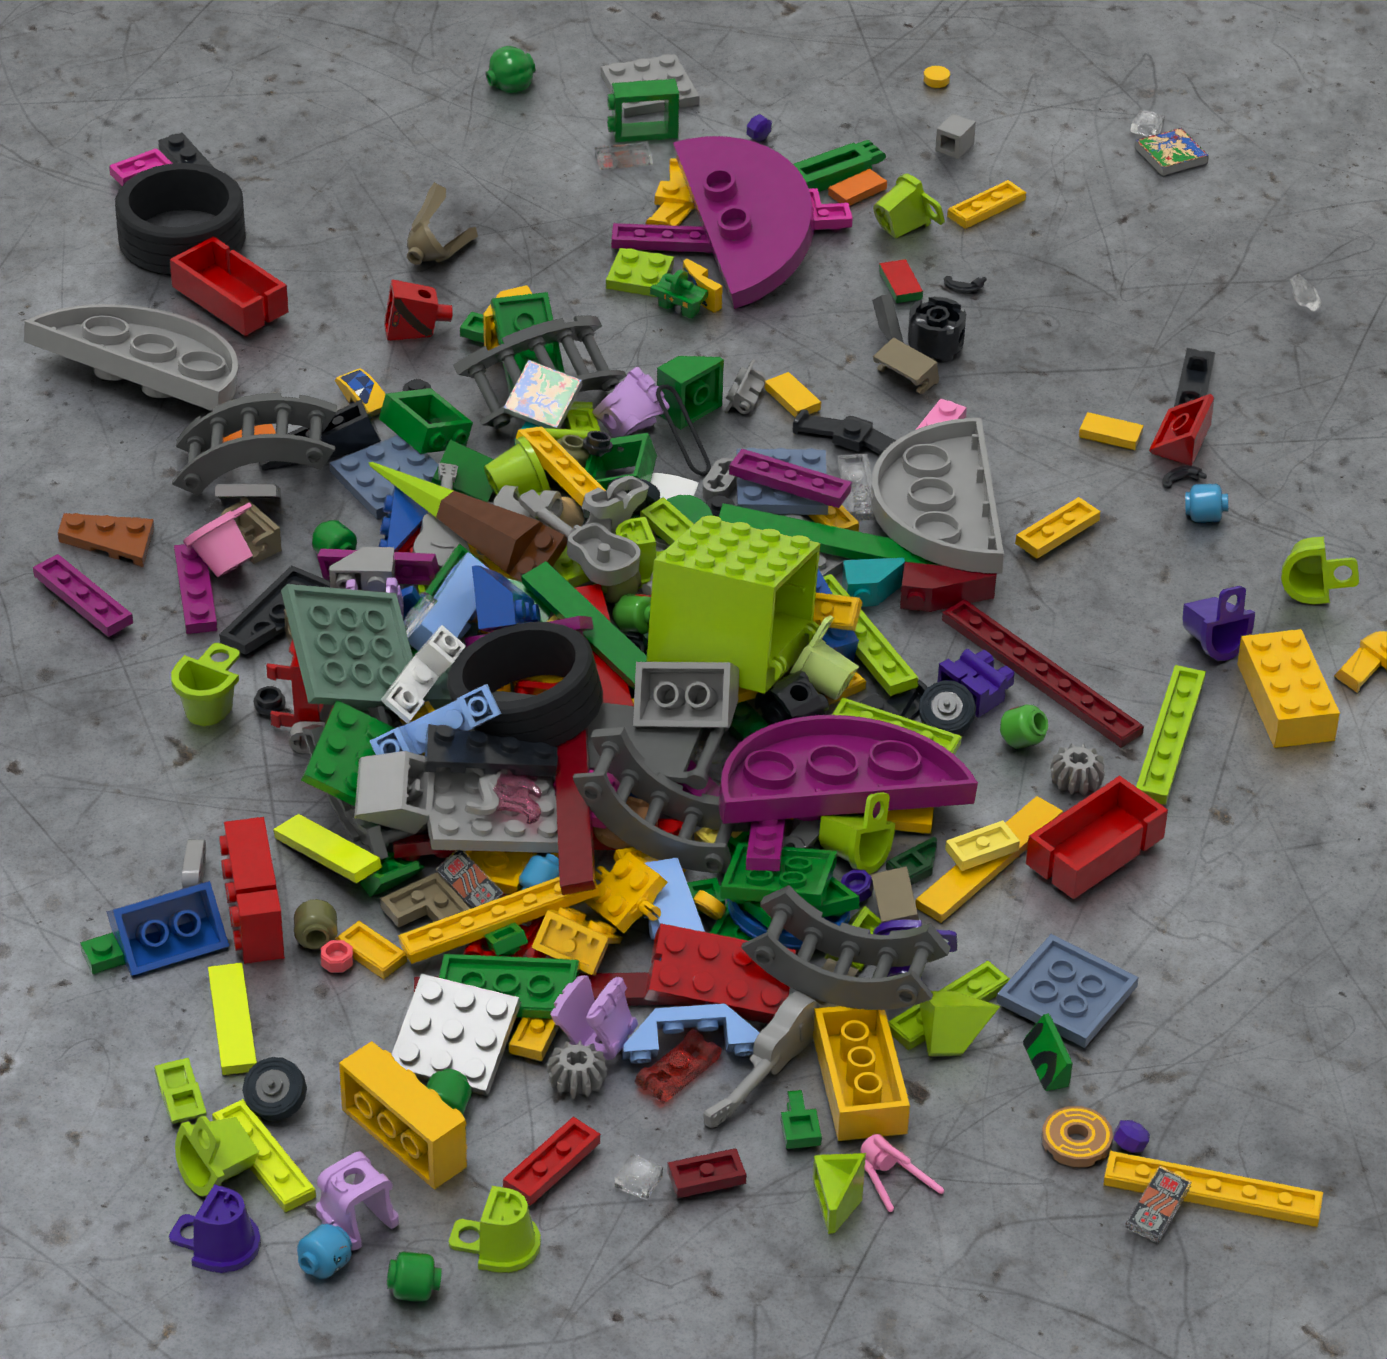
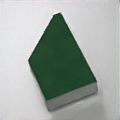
M932 837L887 860L886 870L907 866L911 886L931 876L934 867L937 838Z

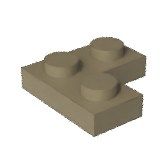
M438 872L380 898L381 909L398 928L424 915H428L433 922L470 909Z

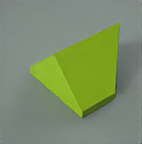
M930 991L933 994L932 999L920 1003L928 1056H962L1000 1006L954 991Z
M866 1153L814 1156L813 1182L828 1234L836 1233L863 1200Z

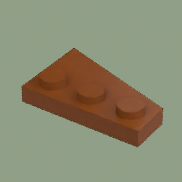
M64 513L58 530V540L61 543L88 551L96 549L109 553V557L117 560L121 557L132 559L134 565L143 567L154 531V520L139 517Z

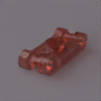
M692 1029L685 1035L680 1044L650 1068L644 1067L635 1078V1084L643 1090H651L654 1098L665 1103L719 1059L722 1049L713 1042L707 1043L703 1040L702 1034ZM695 1051L699 1053L696 1058L692 1056Z

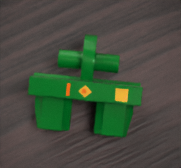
M679 269L674 275L665 273L656 285L650 287V294L658 297V306L671 309L675 305L681 306L682 316L691 319L700 311L701 303L708 297V290L688 281L687 271Z

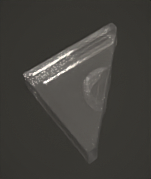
M426 592L420 593L419 596L423 599L416 608L412 607L404 619L408 639L438 601Z

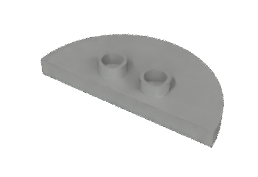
M97 304L61 308L45 312L25 321V343L94 367V373L99 378L105 380L126 379L142 385V391L148 396L154 398H169L173 396L213 411L215 406L232 400L235 395L238 359L234 349L217 332L187 317L146 307Z
M964 418L924 426L900 437L886 448L874 466L871 486L872 511L883 531L901 547L931 562L965 571L1002 574L1004 551L982 419Z

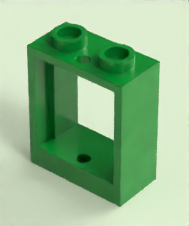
M676 79L612 83V94H607L608 110H612V116H607L608 132H613L615 143L678 138L679 90ZM665 100L664 121L622 124V103Z
M432 388L386 393L379 416L380 421L420 454L445 451L450 440L467 446L473 425L470 419Z
M649 433L611 438L610 442L613 444L611 452L605 453L603 456L590 454L587 459L585 470L607 490L609 483L619 477L633 476L651 482L657 454ZM635 466L634 474L605 478L607 470Z

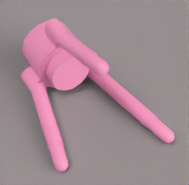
M875 1134L870 1136L861 1146L860 1153H866L865 1171L869 1174L888 1212H893L894 1207L876 1170L887 1171L896 1162L937 1193H944V1189L911 1164L910 1158L894 1148L882 1135Z

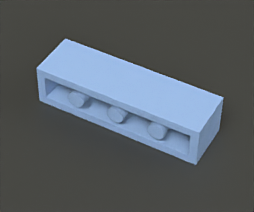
M469 552L451 569L408 635L409 644L417 651L422 648L441 625L460 640L471 627L468 620L472 621L477 616L472 566L479 565L487 569L489 568Z
M678 858L645 862L647 866L660 874L668 882L653 902V905L661 910V915L659 917L652 912L658 919L648 921L651 939L655 940V934L661 923L705 932Z

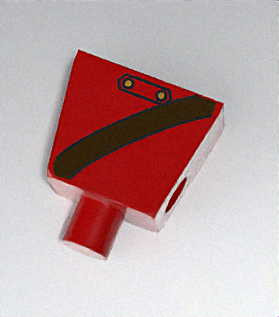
M391 280L384 320L387 340L431 337L434 334L436 321L451 322L452 305L438 304L436 289L424 285Z

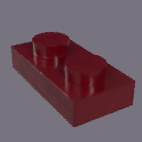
M429 832L418 833L393 842L394 858L401 857L404 861L418 860L421 858V855L431 854L438 858L452 856L454 852L458 851L432 850Z
M737 1148L667 1162V1172L677 1198L746 1184L747 1174Z

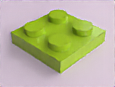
M620 248L606 278V289L656 297L650 294V287L656 285L665 273H671L674 266V257L661 253Z

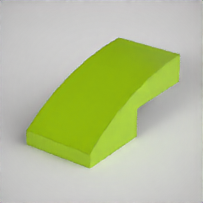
M189 1057L155 1065V1075L172 1124L207 1116Z

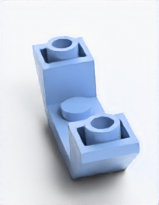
M485 684L458 697L457 700L404 726L382 734L369 742L376 755L401 751L420 755L425 753L428 724L437 726L447 725L454 729L470 731L500 715L501 712L488 684Z
M725 1003L655 1008L623 1045L622 1060L630 1059L631 1063L642 1064L652 1061V1057H657L659 1051L657 1030H663L664 1034H677L683 1032L684 1028L697 1027L698 1031L708 1032L717 1030L718 1026L723 1025L726 1052H734L735 1056L752 1055L755 1039L760 1032Z

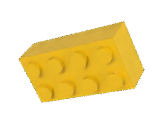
M1302 629L1241 636L1237 665L1273 747L1279 748L1335 741L1340 712Z
M843 1006L815 1008L813 1040L837 1140L863 1139L875 1134L882 1136L908 1134L910 1104L885 1010H865Z
M371 1041L339 1062L342 1111L435 1190L467 1168V1124L464 1116L459 1110L448 1106L435 1090H429L422 1084L411 1070H406L397 1063L389 1051L382 1050Z

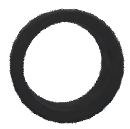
M173 163L156 166L130 178L119 189L115 198L119 246L123 254L132 263L146 270L171 275V258L211 237L217 238L229 246L230 251L235 250L236 252L240 251L246 239L243 192L239 184L232 177L213 167L192 163ZM177 210L201 211L215 216L201 224L187 227H165L146 222L151 217Z
M528 622L495 630L465 648L448 672L447 687L452 702L457 700L458 697L485 684H488L491 693H494L514 681L540 675L565 677L554 687L538 695L521 700L496 701L501 714L474 728L475 731H480L487 735L513 737L521 741L542 742L557 747L587 728L598 715L603 703V689L590 644L581 633L565 625L550 622Z

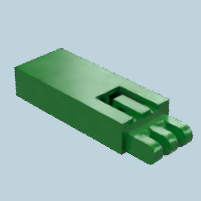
M865 140L857 144L854 142L799 161L793 165L802 174L809 189L817 188L818 192H821L865 170H872V165L884 161L886 154L870 140Z

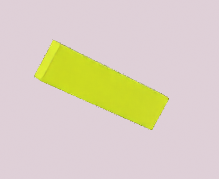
M300 814L273 829L275 839L355 883L360 882L382 868L380 858Z
M242 963L209 966L208 973L222 1075L248 1072L257 1062Z
M244 1099L212 1114L213 1121L233 1117L238 1119L259 1150L258 1157L250 1169L285 1213L316 1198V1189L256 1114L252 1112Z

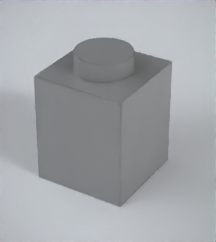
M952 113L937 128L935 151L959 159L974 144L976 121Z

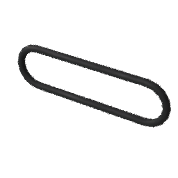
M669 385L659 386L656 390L657 400L689 468L699 476L707 475L711 469L710 460L679 394ZM662 389H667L674 394L706 462L707 467L705 471H699L693 466L661 398Z

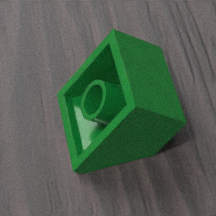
M677 356L657 368V386L669 385L677 391L693 423L723 405L724 359L707 356ZM662 389V392L665 394L664 398L670 406L667 411L674 426L680 430L688 426V423L674 394L667 389ZM664 413L662 415H659L667 421Z

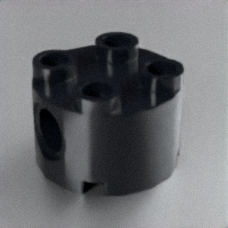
M929 297L928 302L922 303V299L915 302L909 314V346L930 358H937L941 362L951 361L953 355L957 354L964 345L965 309L963 312L958 302L944 297Z
M801 670L782 677L766 693L758 692L755 697V708L761 707L763 714L761 717L769 725L799 717L825 715V712L829 710V703L825 696L817 693L806 673Z

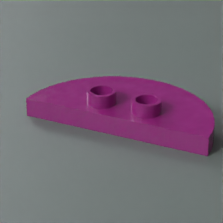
M707 136L673 142L676 159L734 309L750 304L769 294L795 272L805 258L812 242L814 213L809 188L802 174L787 158L777 151L746 139Z
M815 715L771 724L749 735L740 742L730 753L723 767L718 804L723 824L797 818L803 821L817 819L821 821V816L857 813L864 816L868 796L881 792L888 793L890 796L888 811L974 804L978 782L965 764L953 753L915 731L888 722L864 717ZM877 802L874 806L873 818H876L880 812V802Z

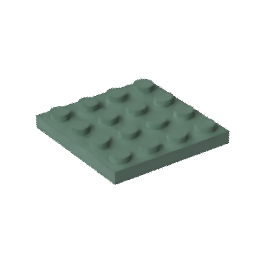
M287 584L281 590L308 703L334 705L336 701H341L349 706L371 708L383 706L386 709H390L381 701V698L413 658L397 594Z

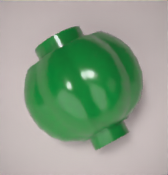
M504 46L492 54L489 60V71H486L485 75L491 87L495 85L504 92H519L526 90L531 85L536 68L529 53L525 54L523 50L517 47Z

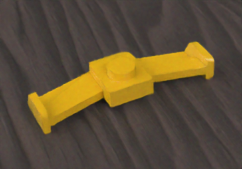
M675 158L669 160L670 181L660 180L654 205H660V207L652 217L646 220L648 225L679 226L688 214L695 209L678 161Z
M1386 631L1374 632L1360 640L1359 649L1339 669L1334 677L1358 693L1360 687L1380 665L1387 669Z

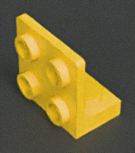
M560 907L559 910H547L531 948L555 959L579 960L580 970L596 975L608 945L621 944L623 937L615 934L617 928L599 920L598 922L592 920L588 922L585 920L587 914L571 907Z

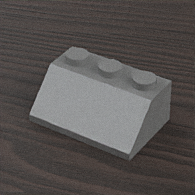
M636 662L633 726L729 728L738 702L740 668L732 663Z

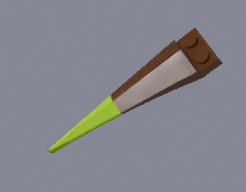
M369 462L370 467L516 581L522 582L521 576L545 561L553 567L567 546L568 538L564 534L544 525L539 520L383 465Z

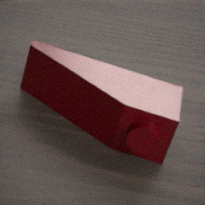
M905 562L900 609L933 612L950 608L964 599L969 603L994 599L997 573L971 572L942 565Z

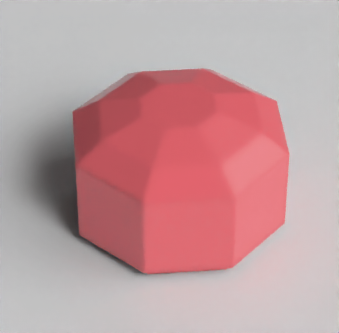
M330 940L321 947V966L330 973L345 972L353 966V947L344 940Z

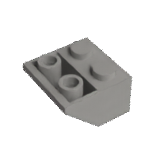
M362 547L334 563L329 568L330 588L346 589V581L356 579L358 590L386 592L387 578H396L394 547Z
M401 751L361 757L358 764L354 818L416 834L427 823L429 812L432 811L435 772H424L425 756Z

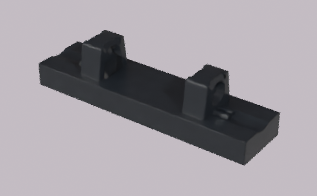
M1187 348L1174 407L1207 395L1215 352Z

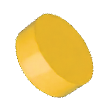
M930 66L924 71V83L929 87L943 88L950 82V71L945 67Z
M699 890L693 899L698 910L715 920L721 919L727 910L722 902L702 890Z

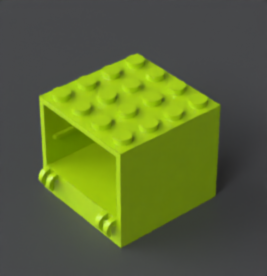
M717 516L702 517L654 559L646 662L732 663L740 668V688L766 693L797 661L803 649L809 645L819 628V625L813 621L820 543L810 541L806 536L797 535L791 537L783 535L775 529L760 530L752 528L744 522L729 523L721 521V518Z

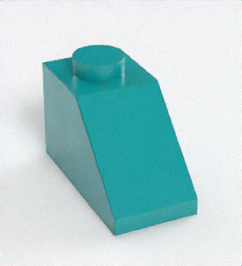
M905 559L843 560L842 586L851 597H857L862 600V607L878 606L902 586Z

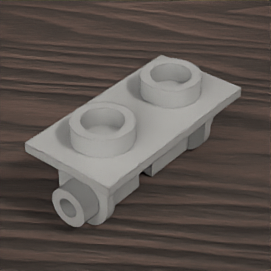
M752 359L747 369L741 367L737 373L734 382L738 385L733 383L726 395V399L729 400L725 410L726 413L731 406L738 409L742 414H747L753 410L758 395L766 381L762 371L752 368L755 362L754 359Z

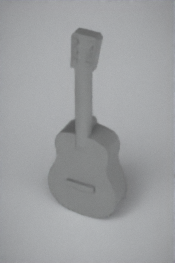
M439 463L438 475L442 487L453 490V482L455 483L458 470L457 465ZM429 513L423 517L420 534L414 542L412 553L436 554L440 570L458 544H461L469 552L470 550L464 539Z
M531 489L520 495L519 504L534 518L538 517L551 528L568 538L567 555L581 565L584 573L591 581L604 586H612L627 581L638 572L640 548L632 540L611 533L605 526L599 523H590L584 526L574 525V528H572L547 509V505L535 490Z
M795 991L786 998L771 1022L755 1039L753 1054L750 1057V1061L754 1064V1069L727 1099H723L704 1111L705 1125L714 1128L721 1122H724L769 1072L774 1075L778 1074L790 1059L801 1053L813 1039L814 1009L820 1008L817 1001L800 991Z

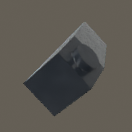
M362 399L337 410V413L321 435L322 442L335 446V451L330 458L349 455L381 441L376 425ZM300 427L288 434L309 438L310 428ZM284 461L259 462L262 470L299 464Z

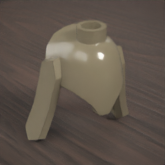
M435 182L428 190L426 199L412 223L407 239L409 251L407 259L415 265L421 264L422 261L436 260L441 262L446 260L462 246L478 237L476 227H471L448 242L444 247L441 246L428 227L430 218L446 198V188Z

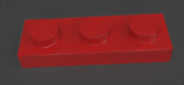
M573 1116L503 1178V1188L518 1191L525 1197L528 1205L531 1206L600 1144V1133Z

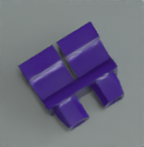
M967 648L963 651L959 660L952 662L950 659H946L939 663L937 682L945 680L955 681L965 686L973 695L976 705L975 716L979 718L1005 701V690L1014 684L1015 673L1007 666H1003L998 670L994 669V659L986 650L974 654Z

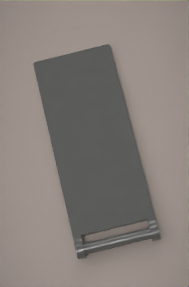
M504 691L492 693L495 701H514L535 696ZM602 703L598 715L587 727L589 767L591 770L595 769L600 758L590 738L593 730L625 727L633 745L645 759L644 764L653 773L658 774L660 772L674 782L687 784L697 790H702L706 787L709 780L708 771L722 736L729 728L711 729L696 768L686 772L704 728L634 727V706Z

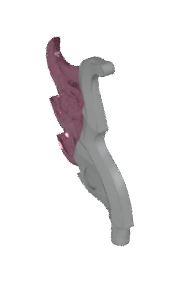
M470 768L481 776L478 788L483 802L476 804L468 801L465 806L466 813L488 815L496 811H515L528 817L527 824H532L539 820L541 808L529 796V794H532L539 799L541 798L542 792L540 788L531 781H537L538 776L514 775L510 769H502L497 774H484L480 768Z

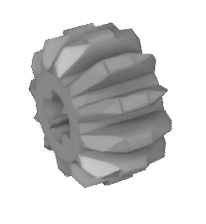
M1071 743L1068 748L1059 747L1057 754L1053 755L1050 765L1052 783L1058 785L1059 791L1068 790L1071 796L1075 792H1079L1083 796H1085L1087 791L1095 792L1097 787L1102 784L1105 776L1103 756L1097 754L1096 748L1086 749L1085 744L1081 747H1076Z
M581 1040L577 1045H571L566 1041L563 1048H554L552 1057L549 1058L547 1063V1072L549 1073L551 1087L557 1088L560 1096L570 1093L574 1100L577 1094H582L588 1098L591 1091L599 1092L602 1082H605L607 1076V1067L605 1066L603 1052L597 1051L594 1043L583 1046Z

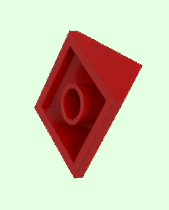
M1208 394L1168 409L1149 451L1154 455L1192 466L1211 426L1214 397Z

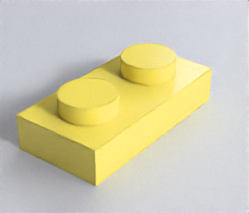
M1002 820L947 840L945 851L961 871L1019 851L1020 840Z

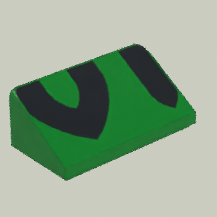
M1049 1013L1044 1014L1026 1035L1023 1045L1043 1089L1051 1091L1069 1087L1073 1062Z

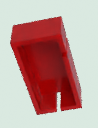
M211 237L170 259L172 287L244 336L265 325L264 321L270 323L289 312L287 285L235 250L230 251L229 246L215 237Z
M1118 776L1029 835L1026 865L1046 880L1053 877L1052 884L1074 900L1140 855V849L1146 851L1162 840L1165 835L1168 809L1123 777Z
M264 817L225 821V835L219 836L221 856L227 855V859L221 860L223 880L230 879V883H225L227 903H234V906L229 907L231 927H238V930L233 931L235 951L242 950L244 964L284 959L281 907Z
M661 923L655 934L650 962L652 965L649 969L644 999L676 1006L725 1003L743 1019L769 1024L779 1007L789 996L790 987L767 973L747 955L741 947L748 940ZM788 949L794 954H796V950Z

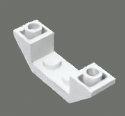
M441 625L408 662L381 698V701L408 724L425 702L423 698L434 683L454 663L466 645Z

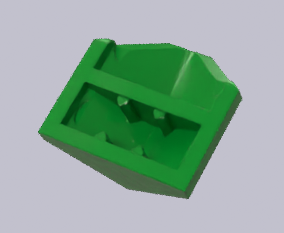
M387 851L388 857L380 859L382 868L361 880L359 884L372 897L410 879L425 869V866L420 865L419 861L412 862L404 861L401 858H394V852Z

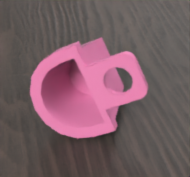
M250 502L216 518L183 540L187 548L191 546L194 548L217 578L242 566L253 556L234 520L252 507Z

